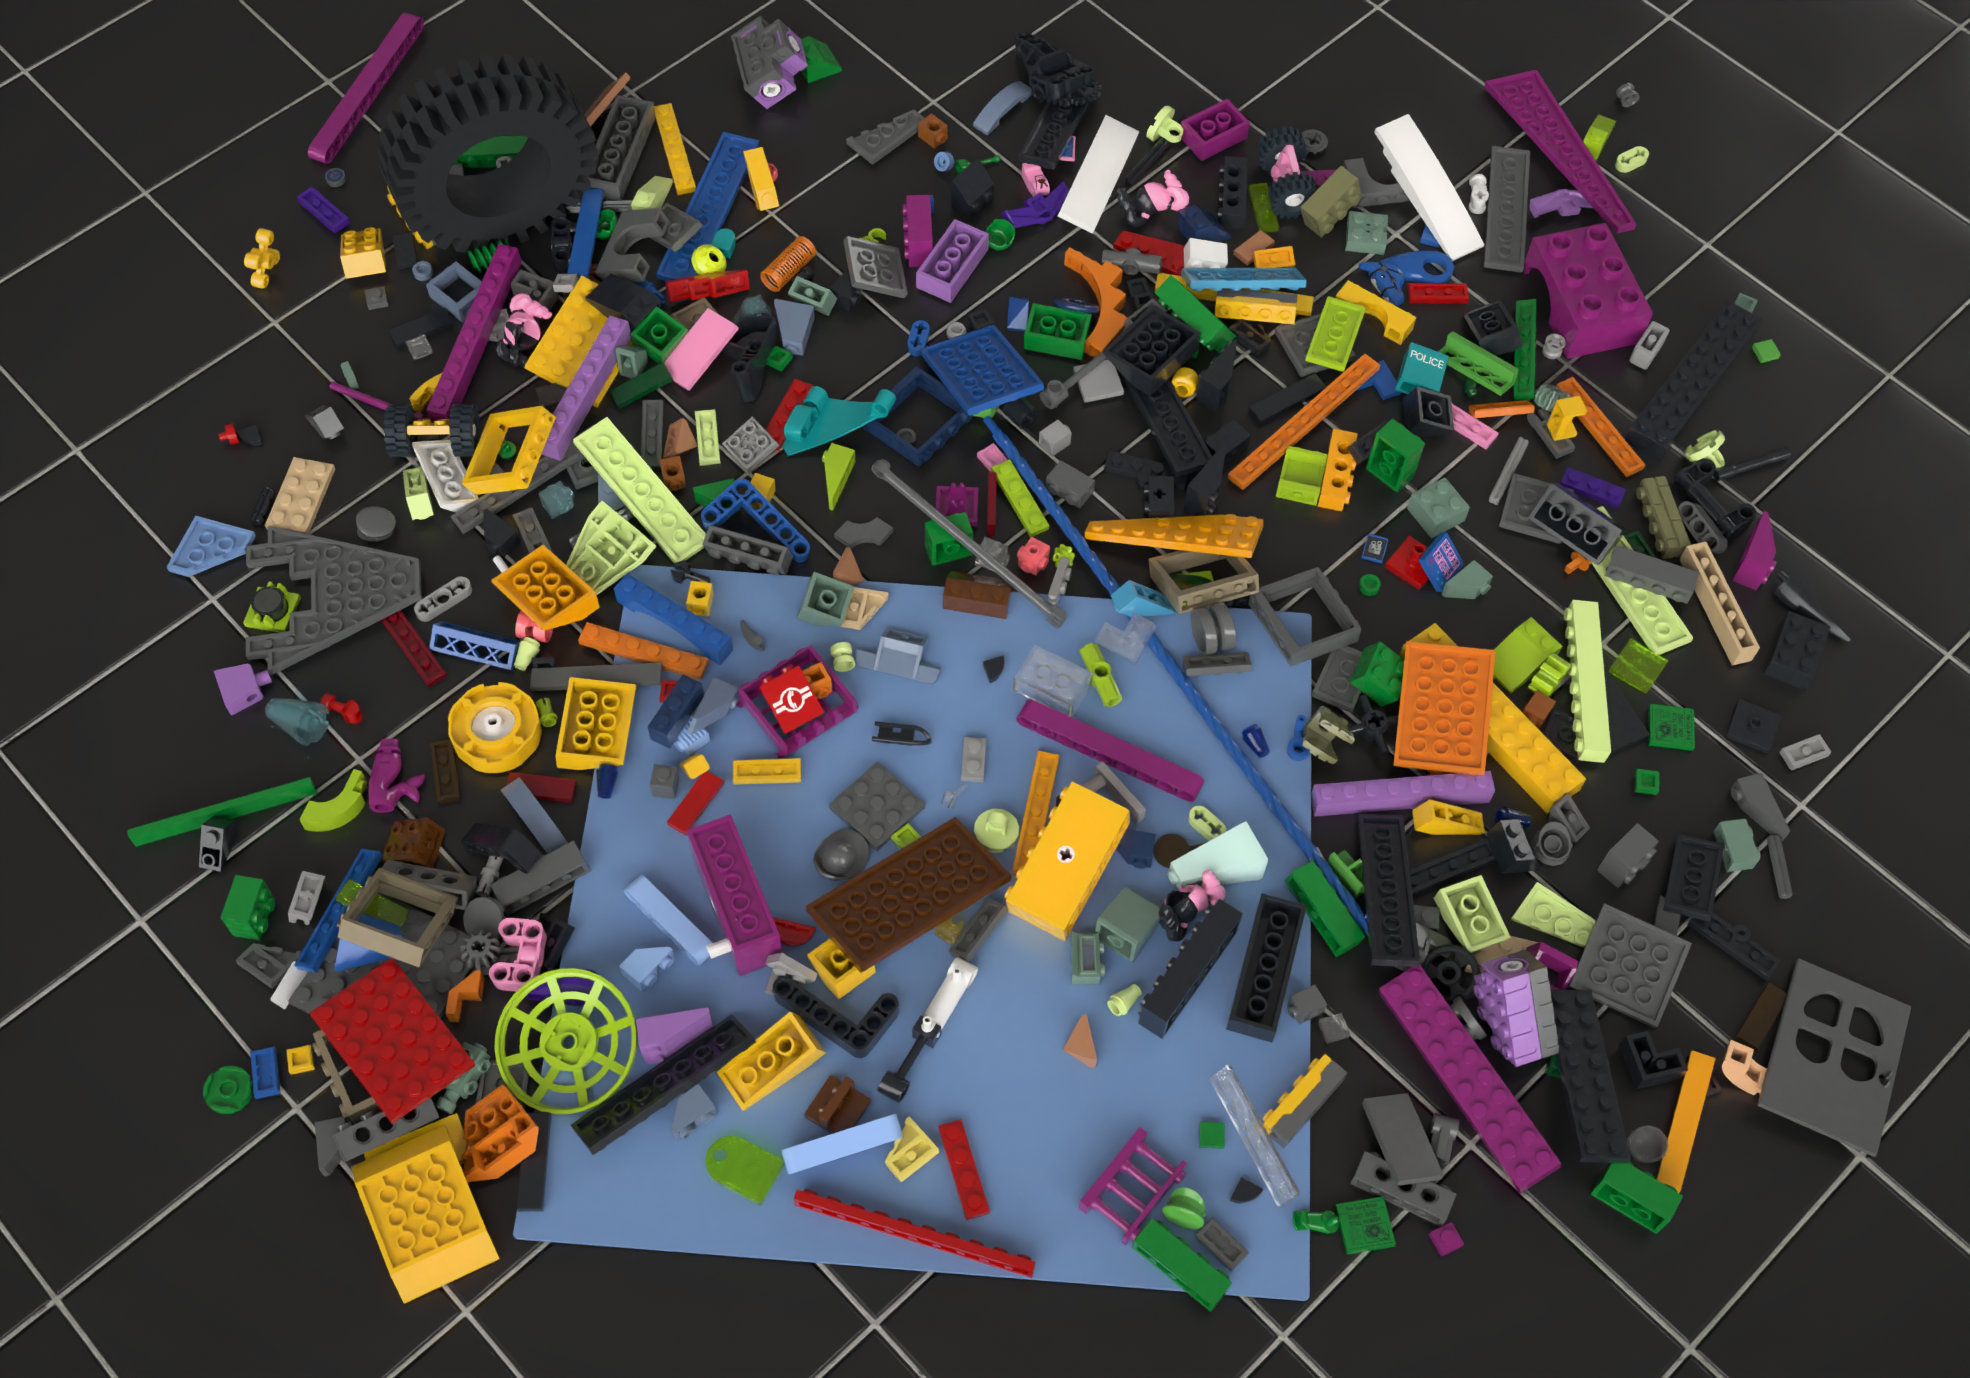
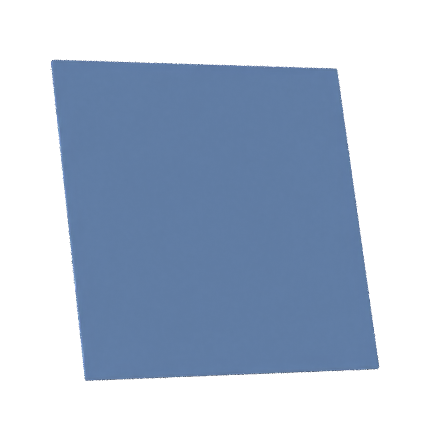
M639 565L629 572L634 578L687 609V596L690 583L693 580L686 579L683 580L682 584L677 583L672 578L670 570H674L677 573L684 571L675 569V567ZM690 568L695 573L709 577L714 591L710 616H696L731 636L733 651L721 665L709 659V664L702 680L694 679L702 683L704 695L714 677L738 687L739 690L743 684L752 682L764 671H770L780 661L789 659L798 650L811 645L856 699L858 709L853 715L787 757L781 758H801V782L734 785L733 760L778 759L776 753L779 750L744 706L738 708L736 705L734 710L729 709L725 717L705 727L709 733L710 742L690 756H687L684 751L680 752L674 743L669 749L650 739L648 725L663 704L659 701L661 685L636 686L624 765L595 768L580 850L590 872L575 880L567 923L575 927L562 952L560 969L575 968L595 971L613 983L624 994L631 1005L635 1019L709 1007L713 1027L732 1014L756 1040L789 1013L787 1009L775 1001L774 995L765 993L773 968L766 966L739 977L730 952L712 959L709 957L700 966L695 965L623 892V889L639 875H643L712 943L724 939L692 858L688 835L685 836L667 825L668 819L701 776L690 779L679 766V763L696 753L703 754L710 767L708 772L723 779L724 785L692 828L731 814L771 915L816 928L815 935L806 944L795 947L786 946L781 943L782 953L814 972L816 970L808 959L807 954L827 941L829 936L806 912V905L848 881H832L822 877L814 865V853L819 845L831 834L842 829L852 830L829 809V804L876 762L880 763L925 803V809L909 822L921 837L954 817L974 836L975 822L983 812L990 809H1003L1010 812L1017 819L1019 825L1018 840L1012 848L1009 847L1003 850L1002 853L991 854L1011 874V881L875 964L876 973L838 1000L824 985L818 974L815 982L801 986L856 1025L860 1023L882 994L891 993L898 998V1017L866 1057L856 1058L806 1023L826 1051L821 1058L744 1111L717 1074V1071L723 1067L721 1066L707 1078L697 1083L715 1105L717 1114L714 1115L715 1117L710 1123L706 1125L701 1124L694 1129V1133L685 1140L680 1139L677 1142L673 1138L671 1130L678 1097L594 1155L591 1154L570 1126L594 1108L575 1114L550 1113L551 1127L543 1211L518 1212L517 1210L513 1236L518 1240L1186 1292L1132 1248V1240L1125 1246L1122 1243V1239L1126 1232L1098 1210L1090 1209L1085 1214L1079 1209L1081 1199L1138 1128L1141 1127L1147 1132L1145 1140L1147 1146L1175 1168L1184 1160L1187 1163L1185 1168L1187 1174L1179 1185L1174 1183L1140 1228L1143 1230L1152 1218L1156 1222L1161 1221L1166 1224L1172 1235L1176 1238H1183L1190 1245L1189 1248L1193 1252L1203 1254L1214 1269H1221L1229 1276V1281L1232 1284L1225 1295L1297 1301L1308 1300L1310 1295V1229L1296 1231L1293 1225V1212L1304 1209L1310 1212V1120L1285 1148H1282L1261 1130L1264 1124L1262 1120L1264 1115L1271 1108L1275 1110L1280 1105L1277 1102L1286 1091L1289 1094L1295 1088L1292 1086L1301 1074L1305 1077L1310 1071L1307 1069L1310 1065V1020L1299 1025L1296 1018L1293 1019L1287 1009L1292 995L1310 987L1311 920L1306 912L1273 1042L1226 1030L1261 893L1299 903L1284 881L1291 872L1309 863V860L1270 810L1262 796L1244 775L1241 768L1226 751L1221 741L1214 735L1203 717L1188 700L1183 690L1176 684L1164 665L1150 649L1145 639L1135 629L1127 615L1119 614L1115 610L1112 599L1061 595L1057 606L1067 614V617L1060 628H1055L1047 621L1048 616L1019 592L1011 593L1007 618L1001 619L943 609L945 587L864 581L852 586L888 592L889 598L861 630L840 626H815L796 619L810 577L776 576L773 574ZM1038 594L1048 602L1049 594ZM623 606L619 632L707 658L695 645L668 625L645 613L633 612ZM1228 608L1235 627L1236 645L1234 649L1226 651L1218 648L1214 654L1248 652L1252 664L1251 672L1240 674L1224 673L1220 675L1209 674L1188 676V678L1197 688L1200 696L1215 712L1220 723L1227 728L1236 740L1239 748L1251 760L1259 775L1265 779L1275 792L1280 803L1287 808L1298 823L1299 828L1311 841V753L1309 752L1308 757L1301 761L1293 760L1287 753L1288 744L1294 738V727L1297 717L1304 715L1306 717L1305 725L1311 719V659L1290 667L1252 609ZM1176 611L1172 615L1142 616L1143 620L1158 636L1163 647L1170 652L1179 664L1183 673H1185L1183 656L1202 655L1194 639L1191 626V612L1179 615ZM1274 611L1298 647L1312 643V617L1310 614ZM742 620L745 621L749 628L763 638L764 651L754 649L747 642L741 629L740 622ZM888 627L929 637L928 644L922 653L921 663L941 667L937 681L933 684L862 668L856 663L855 667L849 671L837 672L833 667L834 658L831 656L830 648L836 643H850L852 647L851 656L855 661L858 647L875 652L878 651L881 635ZM1086 644H1097L1105 662L1111 667L1112 677L1122 696V701L1116 706L1104 707L1096 688L1091 684V677L1079 653L1080 649ZM615 655L613 665L639 664L640 662ZM1004 656L1003 672L996 681L990 683L983 668V661ZM811 663V664L807 665L806 667H804V668L801 669V670H805V669H807V668L813 666L814 664ZM662 670V680L678 681L682 676ZM836 692L824 699V702L831 710L845 703ZM761 695L751 700L759 711L769 706ZM1026 700H1035L1192 771L1204 779L1205 783L1196 800L1188 802L1108 766L1146 809L1144 820L1137 824L1130 817V824L1127 829L1156 834L1155 842L1163 835L1176 834L1183 837L1188 845L1192 846L1209 842L1189 824V813L1195 806L1207 808L1226 826V832L1243 822L1248 823L1268 858L1263 878L1256 881L1222 885L1226 890L1224 902L1243 913L1238 931L1163 1039L1138 1024L1140 1019L1138 1012L1142 1007L1140 1003L1147 993L1151 995L1157 978L1160 975L1164 977L1167 971V964L1172 957L1177 958L1183 941L1185 939L1190 940L1193 935L1191 933L1196 923L1198 921L1202 923L1205 918L1204 913L1206 909L1197 913L1194 920L1188 923L1186 935L1179 942L1168 940L1166 930L1159 925L1133 963L1104 945V954H1100V962H1105V976H1101L1099 985H1071V933L1065 942L1007 911L970 961L971 964L978 967L977 975L970 987L966 988L948 1018L934 1048L925 1044L905 1076V1079L910 1081V1086L902 1101L897 1103L877 1091L885 1073L888 1070L897 1073L914 1045L916 1039L912 1037V1028L920 1015H924L944 982L948 970L955 959L948 950L987 898L1003 903L1007 907L1005 894L1010 886L1014 887L1018 880L1016 874L1012 873L1038 750L1060 755L1045 824L1046 827L1051 820L1049 818L1050 812L1056 806V798L1061 795L1064 787H1069L1072 781L1083 785L1094 777L1096 765L1101 763L1021 726L1016 721V718ZM823 709L825 713L814 718V722L822 716L826 715L827 712ZM772 710L763 715L771 726L778 722ZM875 721L922 727L929 733L931 744L907 746L873 742L872 736L878 737L879 726H875ZM809 722L795 728V731L799 732L810 725ZM780 728L775 730L783 741L792 736L790 732L783 735ZM893 728L892 732L900 733L901 728ZM915 730L914 740H927L923 733ZM964 737L986 738L983 782L961 781ZM1299 749L1294 750L1298 753H1301V750ZM654 764L677 767L679 782L675 799L653 797L650 781ZM1104 786L1095 792L1119 804ZM1195 814L1196 820H1198L1199 818L1203 819V815L1197 816ZM1212 829L1211 834H1213V835H1214L1215 833L1219 834L1220 830L1217 829V830L1214 831V830ZM891 839L878 851L868 844L869 859L861 873L900 849ZM1115 850L1072 931L1076 933H1095L1098 917L1125 887L1130 890H1136L1149 902H1155L1159 906L1165 904V899L1171 891H1179L1176 884L1173 885L1169 880V868L1161 866L1155 860L1154 854L1151 868H1136L1133 865L1127 864L1119 852ZM1082 945L1083 970H1094L1093 945ZM672 948L675 957L672 966L666 971L663 970L657 976L658 978L654 985L650 988L647 987L643 992L622 976L619 966L635 949ZM1132 984H1136L1141 989L1142 995L1125 1015H1114L1107 1005L1110 996L1128 988ZM603 986L598 1000L609 1009L615 1021L627 1017V1013L619 999ZM782 988L778 993L787 994L790 990ZM801 1001L797 1006L806 1007L809 1003ZM553 1004L551 1019L558 1015L555 1004ZM886 1004L882 1008L884 1010H892L894 1006ZM565 1005L567 1013L580 1014L583 1007ZM597 1007L593 1009L589 1020L595 1028L607 1025L608 1022L603 1013ZM820 1014L816 1017V1019L819 1021H823L827 1018V1016L824 1014ZM1087 1014L1097 1056L1096 1067L1090 1068L1063 1050L1079 1019ZM872 1022L868 1025V1027L871 1029H876L880 1026V1024L876 1022ZM630 1026L618 1031V1050L614 1061L623 1066H626L631 1050L632 1033ZM839 1027L835 1032L843 1034L846 1032V1029ZM611 1034L599 1038L597 1049L599 1053L608 1057L611 1049ZM572 1035L567 1036L564 1039V1047L570 1049L574 1046V1037ZM639 1039L635 1061L630 1073L613 1095L658 1065L644 1062L639 1047ZM856 1041L854 1043L856 1047H863L866 1044L864 1041ZM545 1059L543 1060L541 1071L543 1078H545L551 1068ZM592 1060L583 1067L585 1081L595 1076L603 1066ZM609 1069L599 1082L587 1088L589 1102L606 1093L617 1082L620 1075ZM560 1070L553 1083L563 1086L575 1085L573 1071ZM832 1075L840 1081H843L845 1077L850 1078L854 1081L855 1090L871 1099L870 1105L856 1126L897 1114L902 1131L906 1118L910 1116L938 1147L939 1153L901 1183L885 1164L889 1152L894 1148L895 1140L792 1174L787 1172L781 1150L831 1135L828 1131L806 1119L804 1113L828 1077ZM548 1090L541 1100V1103L555 1107L579 1106L577 1092L560 1093ZM537 1109L534 1111V1113H547ZM960 1119L966 1132L990 1210V1214L967 1221L938 1131L939 1125ZM1200 1122L1225 1123L1224 1149L1199 1148ZM1135 1153L1130 1159L1135 1167L1161 1187L1170 1177V1175L1141 1153L1139 1155ZM1121 1171L1117 1175V1183L1145 1205H1148L1155 1196L1153 1192L1127 1172L1123 1173ZM1241 1177L1263 1188L1262 1193L1257 1199L1242 1204L1230 1201ZM1186 1187L1196 1191L1202 1197L1205 1205L1206 1216L1203 1217L1204 1225L1213 1218L1249 1252L1232 1272L1195 1238V1234L1201 1228L1196 1230L1184 1229L1172 1224L1165 1218L1162 1208L1167 1204V1201H1170L1174 1190ZM810 1189L817 1192V1196L827 1198V1196H833L840 1199L843 1204L851 1205V1203L863 1206L866 1211L873 1213L875 1210L885 1212L889 1215V1218L896 1220L898 1218L908 1219L912 1222V1225L919 1227L928 1225L935 1228L936 1232L942 1234L951 1232L968 1242L970 1239L982 1242L985 1247L991 1249L993 1247H1000L1007 1250L1008 1254L1014 1256L1018 1254L1027 1255L1032 1258L1031 1261L1036 1262L1033 1276L1029 1278L797 1207L794 1204L796 1190ZM1105 1190L1101 1195V1198H1103L1102 1202L1130 1224H1133L1141 1214L1113 1191Z

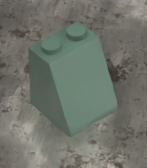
M1125 887L1098 917L1095 933H1099V940H1104L1105 946L1133 963L1160 925L1159 921L1161 919L1158 914L1160 906L1155 902L1147 901L1136 890H1130Z

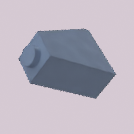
M775 299V316L782 347L792 352V355H803L815 319L814 306Z

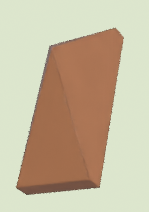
M684 418L669 425L663 459L675 457L698 447Z
M846 547L833 571V579L854 585L864 582L851 548Z
M1087 1014L1079 1019L1063 1050L1090 1068L1096 1067L1097 1056Z

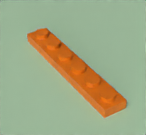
M1574 377L1556 384V387L1566 391L1571 397H1581L1587 412L1585 415L1577 417L1626 477L1644 469L1645 464Z
M588 622L578 639L580 645L640 663L661 662L663 670L680 675L683 674L700 681L709 664L708 658Z

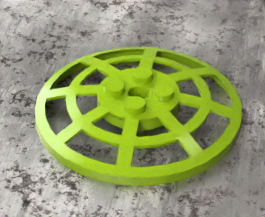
M575 968L548 971L524 984L504 1007L495 1034L496 1062L501 1077L508 1088L528 1106L552 1114L584 1112L610 1098L629 1075L638 1047L636 1019L631 1005L624 994L604 977L587 970ZM562 977H580L595 982L589 995L576 991L561 993L557 979ZM547 982L552 996L540 1002L529 1015L517 1009L519 1003L532 990ZM603 986L619 999L627 1013V1017L615 1021L609 1009L598 1000ZM578 999L586 1001L580 1014L567 1013L564 1000ZM551 1004H555L558 1015L547 1024L536 1019L544 1009ZM594 1007H597L603 1013L608 1022L607 1025L595 1028L589 1020ZM511 1017L524 1023L520 1035V1053L506 1057L505 1036ZM630 1026L632 1033L631 1050L626 1066H623L614 1061L618 1050V1031ZM532 1027L541 1032L540 1047L528 1051V1037ZM611 1034V1049L607 1057L599 1053L597 1049L599 1038ZM572 1035L575 1039V1044L572 1048L566 1049L564 1047V1039ZM543 1057L551 1066L545 1078L536 1071L531 1060ZM592 1060L603 1066L595 1076L585 1081L583 1067ZM523 1063L528 1074L540 1084L532 1097L518 1086L508 1066ZM609 1069L620 1075L617 1082L606 1093L589 1102L587 1088L599 1082ZM560 1070L573 1071L575 1085L563 1086L553 1082ZM548 1090L560 1093L577 1092L579 1106L555 1107L541 1103V1100Z

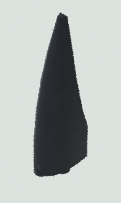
M1780 571L1776 575L1782 584L1773 594L1797 614L1830 626V634L1847 642L1851 640L1826 614L1808 587L1794 574L1789 577L1784 571Z

